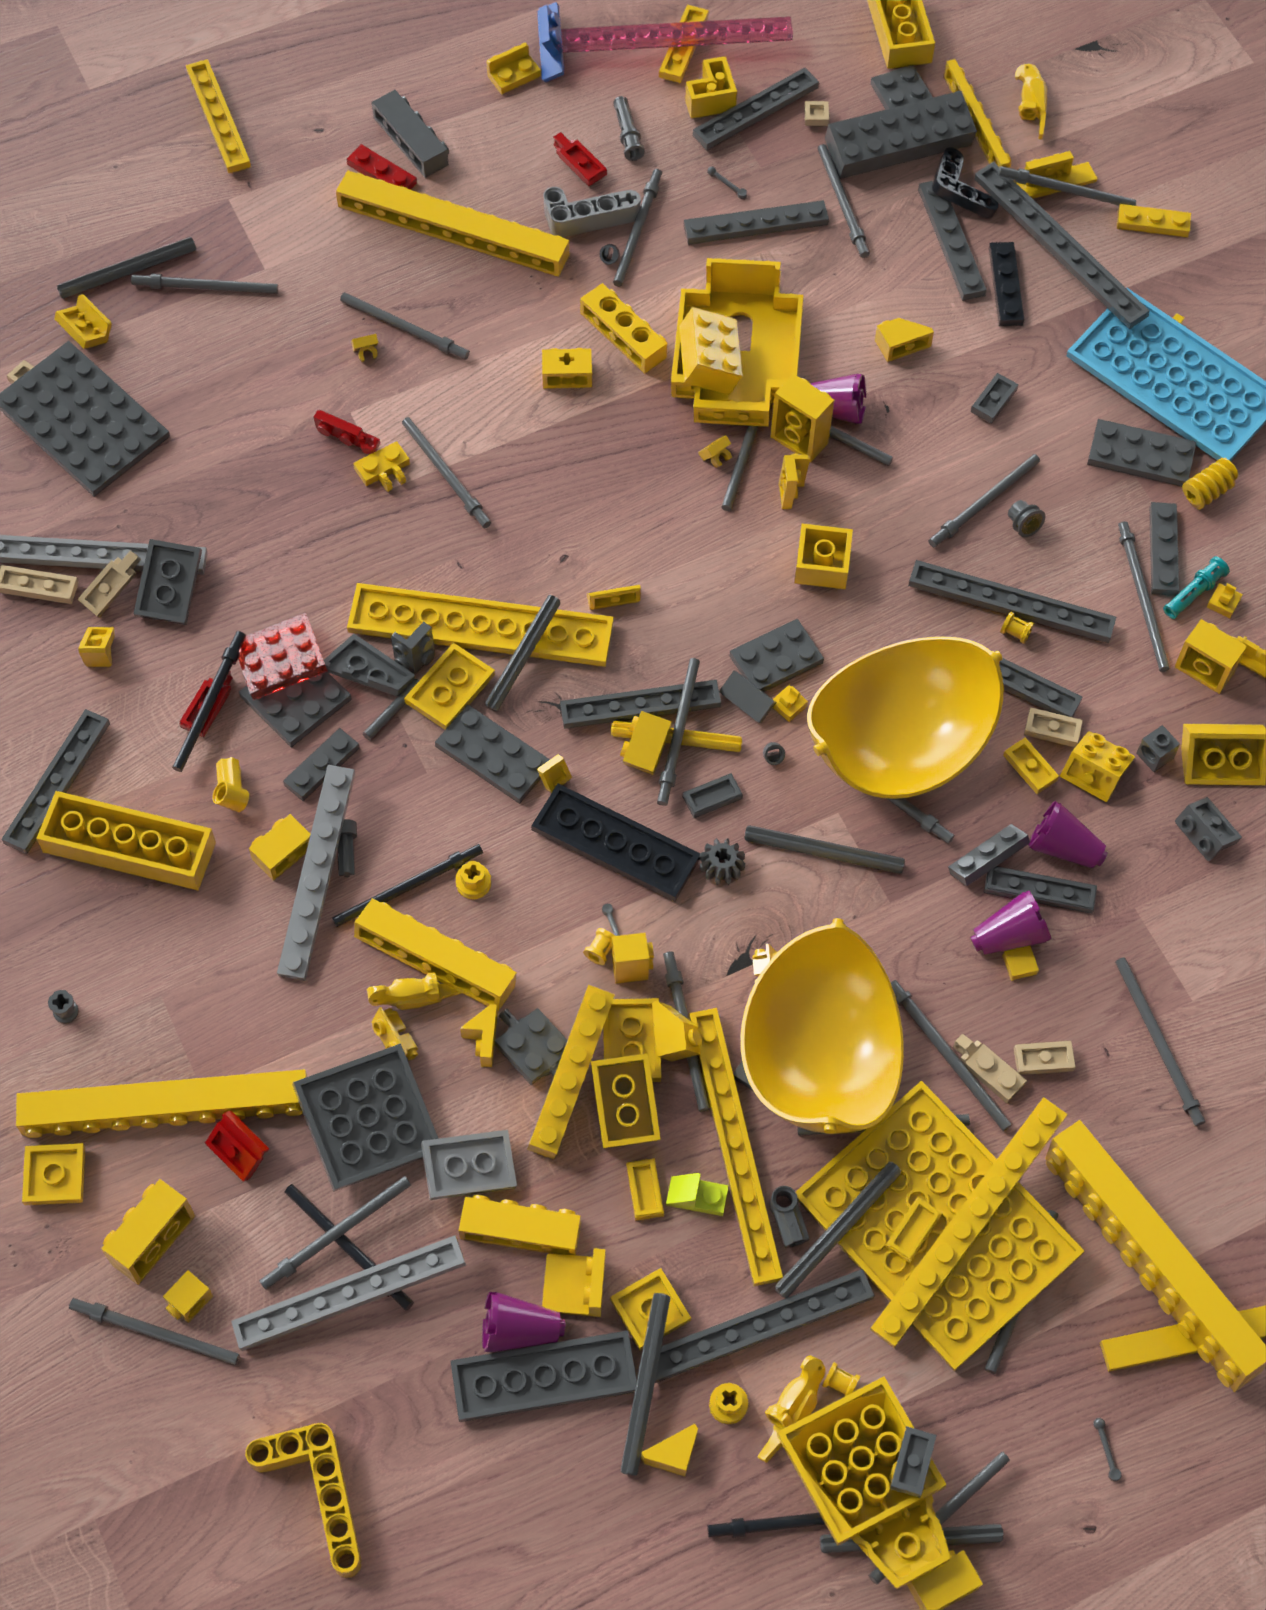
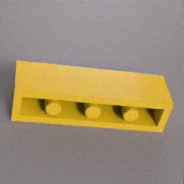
M473 1195V1198L465 1197L458 1231L460 1239L543 1253L576 1255L581 1215H576V1212L569 1209H560L559 1212L547 1210V1207L538 1204L525 1207L519 1206L513 1200L495 1202L490 1201V1198L486 1196Z

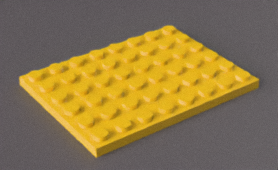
M921 1080L891 1107L887 1115L878 1124L862 1132L796 1191L800 1204L826 1231L888 1162L895 1163L901 1169V1174L837 1243L860 1269H863L865 1275L885 1297L891 1301L997 1159ZM1018 1182L912 1326L955 1372L1084 1254V1250ZM919 1197L941 1211L942 1216L911 1263L886 1248L885 1245L916 1198Z

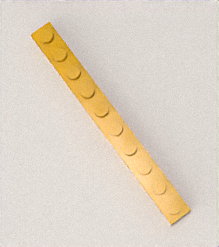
M717 1008L689 1013V1019L698 1026V1031L701 1034L699 1061L753 1286L778 1282L783 1278L718 1010Z
M1042 1098L872 1325L870 1330L893 1348L897 1346L1066 1119L1067 1113L1046 1098Z

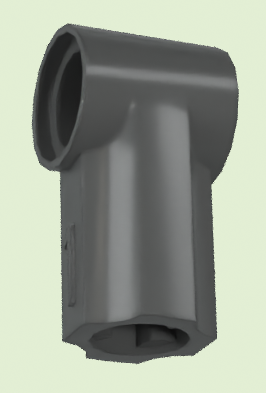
M780 1186L772 1193L770 1210L775 1216L785 1248H792L809 1241V1236L797 1203L798 1198L795 1190L789 1186ZM780 1196H785L791 1201V1205L787 1208L780 1207L776 1203V1199Z

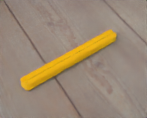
M613 721L611 735L631 738L633 732L629 731L631 722ZM671 728L666 743H671L674 728ZM685 729L681 745L740 752L743 740L740 736Z

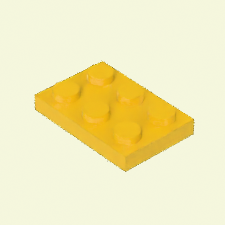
M453 643L404 698L405 703L446 730L467 704L470 705L495 676V670Z
M659 998L613 999L603 1026L604 1059L648 1053L652 1082H661V1058L657 1057L652 1002L659 1001Z

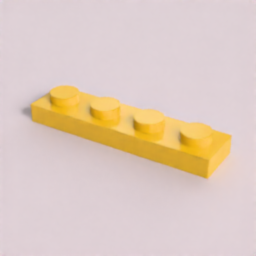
M691 5L686 6L659 69V78L681 83L709 17V10Z

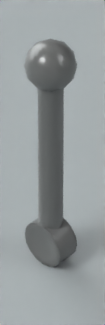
M710 166L707 169L710 176L714 175L737 192L738 198H746V189H739L716 172L715 167Z
M604 904L602 913L608 917L614 935L620 936L612 915L613 906L611 904Z
M1096 1418L1093 1425L1099 1431L1110 1471L1108 1477L1111 1481H1118L1121 1478V1472L1115 1467L1104 1431L1105 1421L1102 1418Z

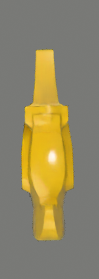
M1023 64L1015 72V79L1021 80L1024 83L1021 92L1022 103L1018 108V112L1022 120H1034L1036 117L1039 119L1038 139L1042 140L1047 110V86L1035 65Z
M435 972L428 973L423 979H396L388 987L386 985H378L367 988L369 1004L373 1006L390 1005L400 1010L441 1002L444 998L462 994L446 984L438 983Z
M809 1355L804 1359L800 1366L802 1369L800 1377L791 1381L783 1390L778 1403L769 1406L765 1412L769 1421L774 1424L773 1434L758 1455V1459L765 1463L783 1446L777 1436V1432L809 1416L817 1405V1392L825 1376L826 1369L824 1363L814 1356Z

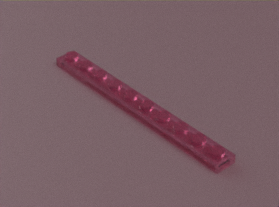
M790 16L561 29L563 53L793 41V29Z

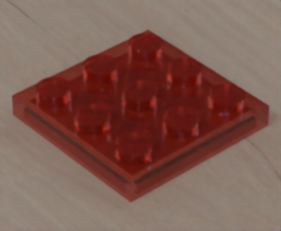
M306 613L247 635L239 650L240 656L238 660L253 700L328 671Z

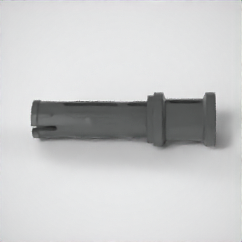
M619 96L614 99L613 105L621 128L620 142L625 148V158L629 161H636L644 156L645 149L640 143V132L634 126L628 99Z

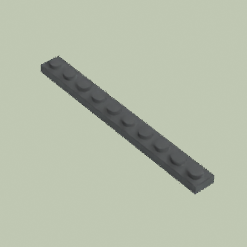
M992 162L975 173V181L1129 329L1149 317L1150 310L1017 183L1010 178L998 176L1000 167L996 163Z

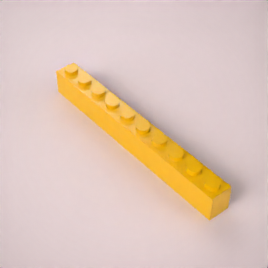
M347 170L336 190L337 204L340 208L557 277L560 276L569 257V240L561 236L545 233L536 228L526 227L514 221H507L491 214L488 215L469 207L466 208L453 204L450 201L434 198L428 194L415 192L406 187L396 186L361 173Z
M301 1069L17 1093L16 1127L22 1136L38 1138L42 1134L47 1133L64 1136L71 1134V1131L82 1130L86 1133H97L100 1129L106 1128L123 1131L129 1129V1126L155 1128L158 1124L170 1123L174 1126H182L189 1121L213 1123L216 1119H222L223 1113L230 1110L240 1120L248 1116H257L258 1118L265 1119L273 1117L274 1114L283 1113L288 1116H298L303 1112L292 1084L308 1076L306 1070Z

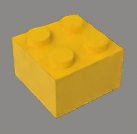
M801 524L794 583L846 589L853 529Z
M1201 619L1185 640L1174 667L1220 694L1236 672L1247 646L1238 638L1229 636L1219 630L1214 624L1207 623Z

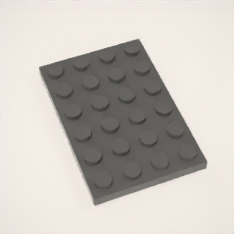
M69 340L0 393V411L93 497L170 437L169 431Z

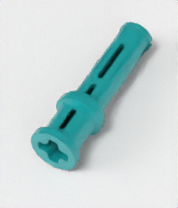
M1218 556L1212 557L1209 561L1210 564L1203 570H1198L1195 573L1194 580L1163 607V611L1169 618L1175 619L1205 590H1212L1215 587V583L1221 577H1225L1230 573L1228 564ZM1190 592L1192 593L1183 602H1181V600L1185 596H1187Z

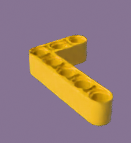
M316 1423L251 1441L246 1448L245 1456L250 1466L257 1472H269L310 1461L331 1563L336 1573L341 1577L351 1578L355 1576L361 1569L362 1561L337 1443L331 1428L326 1424ZM319 1434H327L329 1436L328 1442L323 1446H315L313 1444L314 1438ZM295 1441L299 1444L295 1453L285 1454L283 1452L284 1446L288 1442ZM258 1450H268V1457L265 1461L255 1462L253 1460L254 1454ZM324 1464H334L335 1470L330 1476L324 1477L319 1474L320 1468ZM332 1493L341 1495V1501L335 1507L326 1505V1499ZM337 1524H346L348 1531L344 1536L337 1538L332 1535V1530ZM343 1555H353L355 1560L351 1567L343 1569L338 1566L339 1559Z

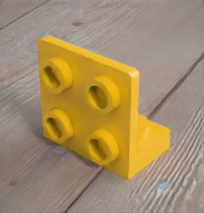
M1088 731L1071 752L1060 777L1108 802L1121 776L1131 765L1135 756L1130 754L1126 748L1108 742L1102 735Z
M594 1248L593 1257L548 1253L546 1257L542 1307L557 1311L560 1314L601 1317L606 1249Z

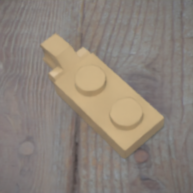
M130 550L122 560L119 557L114 561L111 560L78 600L97 617H100L131 582L132 577L136 574L133 569L141 561V558Z
M962 1034L955 1041L953 1048L963 1055L960 1060L970 1073L1005 1103H1008L1026 1084V1079L978 1040L974 1043Z

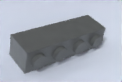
M393 90L372 101L373 118L425 178L449 165V149L443 141L440 142L432 127H427L419 112H414L404 96L401 97L396 90Z

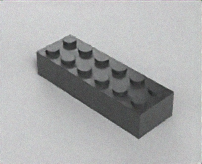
M957 91L828 124L824 139L840 179L941 154L949 147L960 149L971 146L977 130L962 91Z

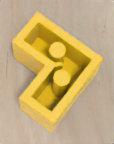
M726 56L703 60L702 79L686 82L685 102L691 119L720 114L736 106L737 89Z

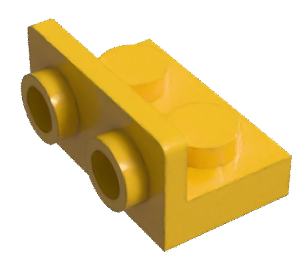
M526 42L487 60V77L501 95L541 77V69L529 55V46Z
M795 453L784 455L779 479L782 509H792L794 499L798 498V487H804L810 462L808 454L801 455Z

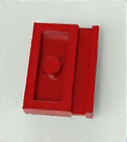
M230 1110L223 1113V1118L216 1124L205 1144L244 1182L251 1179L264 1159V1154L270 1148Z

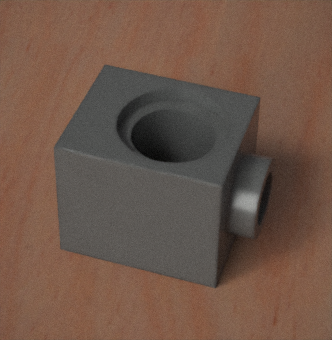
M1162 725L1142 738L1136 754L1155 772L1174 759L1180 743Z

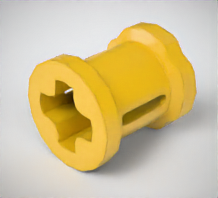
M1010 612L1002 625L1000 633H1008L1025 644L1032 632L1034 623H1027L1015 617V613Z
M598 928L592 944L584 949V955L593 963L604 965L607 961L606 956L612 948V936L615 935L606 929Z
M833 1362L822 1386L825 1388L829 1386L847 1396L853 1393L861 1376L858 1374L853 1376L838 1368V1364Z

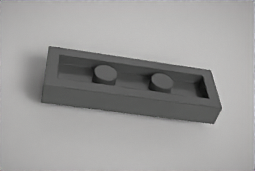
M339 728L283 780L284 786L304 801L324 782L327 765L342 766L360 749L359 743Z
M1012 824L1008 825L948 866L950 875L964 885H970L1030 843L1028 834Z

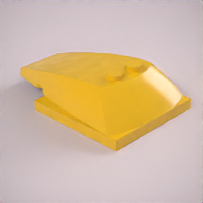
M885 1376L778 1431L777 1436L837 1546L852 1539L896 1589H899L951 1559L941 1524L935 1515L932 1505L934 1503L932 1495L946 1488L947 1484L931 1458L921 1498L890 1489L906 1426L914 1427Z

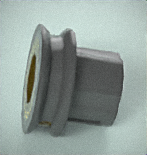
M1023 500L1015 502L1008 510V517L1013 521V529L1021 537L1034 535L1045 522V513L1037 505H1029Z

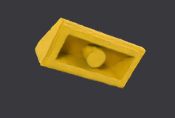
M640 585L587 593L589 609L594 610L639 602L641 600Z

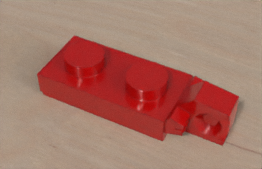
M561 132L553 136V146L557 149L556 153L559 158L588 187L607 175V168L578 139L570 141Z
M317 410L313 416L316 429L321 434L339 438L342 443L348 446H358L361 448L362 453L372 454L378 450L381 444L379 438L363 432L361 427L322 410Z
M229 671L199 735L203 738L230 695L231 686L229 685L233 679L231 671ZM214 679L204 680L179 721L181 728L190 731Z

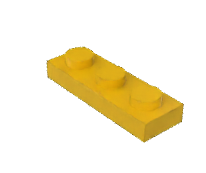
M1120 204L1116 229L1188 238L1191 213Z

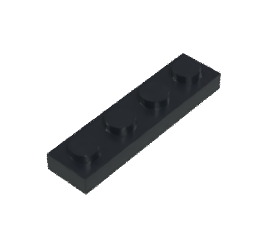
M990 242L989 256L999 326H1023L1024 313L1014 242Z

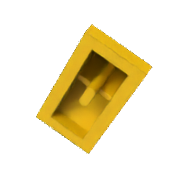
M696 1424L641 1452L643 1463L685 1477L697 1438L698 1427Z

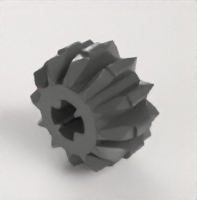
M716 838L713 845L707 843L704 847L705 852L700 853L699 860L702 862L700 864L701 872H706L705 878L707 880L714 877L717 885L721 880H725L729 885L731 877L738 880L741 875L740 871L745 869L746 863L743 861L745 859L744 851H739L738 843L730 846L728 838L725 839L724 843H720Z

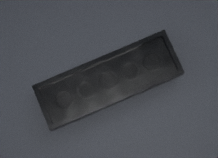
M559 783L531 825L532 831L674 902L700 858L699 852Z

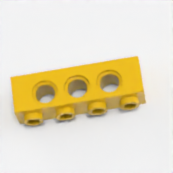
M601 283L580 298V314L644 374L667 358V342L665 338L654 332L646 320L639 318L630 305L624 304L614 290H609Z

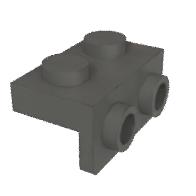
M425 622L407 640L396 632L391 636L395 662L416 675L424 665H429L433 660L435 650L432 627Z

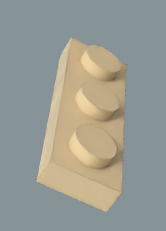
M1 565L0 593L72 604L79 583L77 577Z

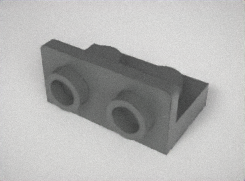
M1208 797L1189 804L1175 820L1177 826L1207 861L1214 859L1221 850L1237 844L1242 838Z

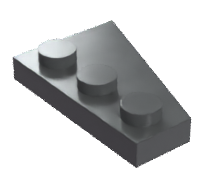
M355 634L350 636L320 663L319 669L395 696H399L415 679V674Z

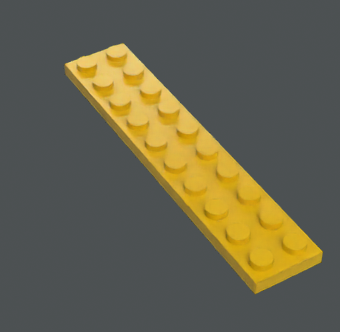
M357 583L347 631L348 633L391 638L392 634L396 632L407 640L425 622L432 627L434 644L451 646L455 643L461 648L514 654L541 607ZM557 609L530 657L606 667L614 617Z

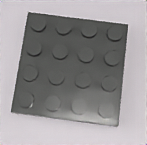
M401 1044L300 1079L292 1084L333 1192L423 1158L422 1141L439 1139Z

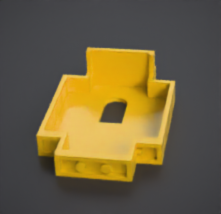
M707 258L706 290L681 288L671 377V397L694 399V423L769 427L770 404L774 403L775 392L793 373L798 376L803 295L792 293L780 294L781 262ZM692 307L730 318L743 315L752 321L750 351H740L743 376L729 395L684 383L679 326Z

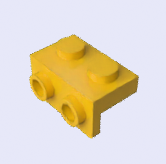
M84 294L78 296L76 306L56 311L54 319L83 349L108 342L112 323Z

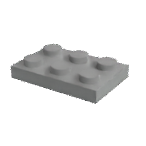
M508 1130L425 1140L421 1143L430 1200L509 1190L517 1187Z

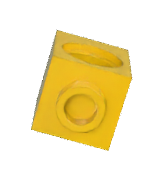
M187 1270L164 1294L163 1298L168 1304L165 1309L176 1320L182 1317L189 1323L213 1298V1295L204 1283Z

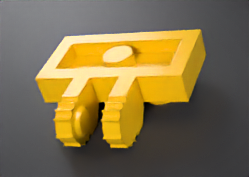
M396 441L354 462L353 466L365 486L379 480L388 492L393 489L388 475L393 473L401 485L406 483V476L401 469L410 465V459Z

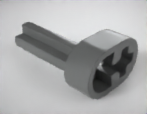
M344 819L337 848L338 874L344 877L355 875L353 839L357 837V823L350 819Z

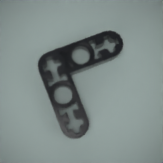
M946 148L940 158L933 180V192L981 217L992 218L999 207V203L992 196L958 180L964 156L955 148Z

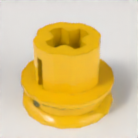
M469 861L467 864H464L456 874L457 890L467 899L484 897L491 888V875L488 869L476 861Z
M721 1384L714 1389L710 1396V1412L720 1423L735 1424L742 1420L747 1413L748 1397L743 1388L737 1384ZM724 1397H733L735 1399V1406L732 1404L723 1405Z

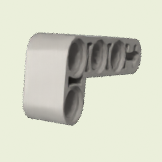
M559 187L547 188L543 194L544 214L549 229L553 235L561 237L634 222L640 211L641 204L640 195L634 190L620 191L568 203L564 191Z

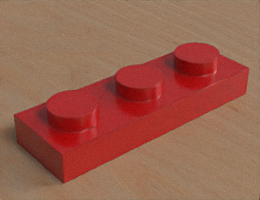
M362 144L346 158L348 166L365 176L384 180L387 183L406 187L409 190L417 184L416 176Z

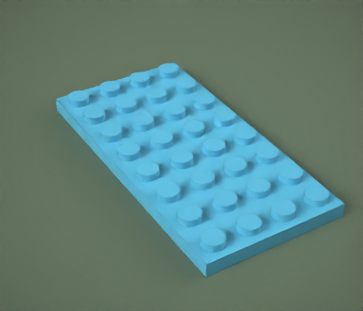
M1128 289L1150 310L1149 317L1129 329L1107 308L1070 347L1066 357L1185 439L1196 442L1198 448L1214 459L1226 458L1232 461L1266 423V381Z

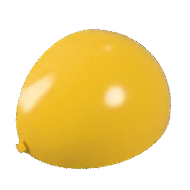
M927 637L892 644L858 658L831 676L817 691L809 705L807 722L815 744L813 746L814 752L817 756H821L826 765L838 778L852 788L874 797L890 799L908 798L941 787L973 763L988 744L995 731L1004 698L1003 677L999 662L1003 660L999 651H990L977 642L963 638Z
M840 918L833 919L830 925L817 927L799 935L774 955L753 986L745 1007L741 1028V1055L744 1070L753 1091L761 1102L783 1120L809 1131L828 1134L851 1133L878 1124L890 1111L896 1099L901 1083L904 1059L901 1017L886 971L867 942L852 929L848 928L844 924V920Z

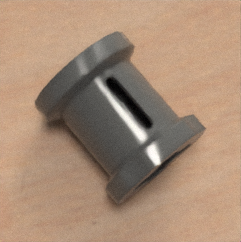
M58 990L49 997V1009L53 1012V1016L58 1022L67 1024L76 1019L79 1010L71 994L66 990Z

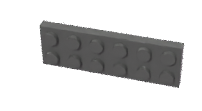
M628 1330L450 1360L459 1423L635 1393L637 1383Z

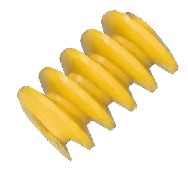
M1220 458L1216 463L1211 464L1208 468L1202 470L1201 473L1187 480L1182 485L1183 493L1192 506L1201 510L1205 507V504H1210L1213 499L1219 498L1220 494L1223 495L1228 489L1235 487V480L1238 479V470L1231 461L1226 458Z

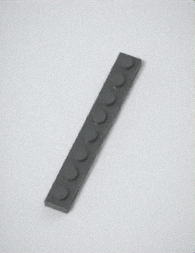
M919 560L915 562L908 586L1004 614L1013 612L1015 617L1106 643L1110 642L1117 618L1116 616Z
M863 1269L663 1345L661 1347L655 1383L874 1299L873 1291Z

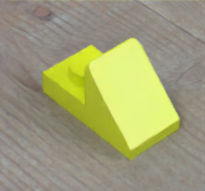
M700 1173L671 1176L666 1206L723 1216L729 1185L700 1180Z

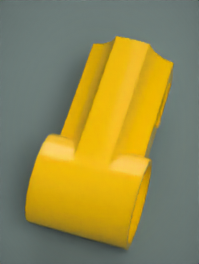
M233 757L220 759L216 763L218 784L213 792V802L235 812H241L248 804L249 792L242 788L239 760Z

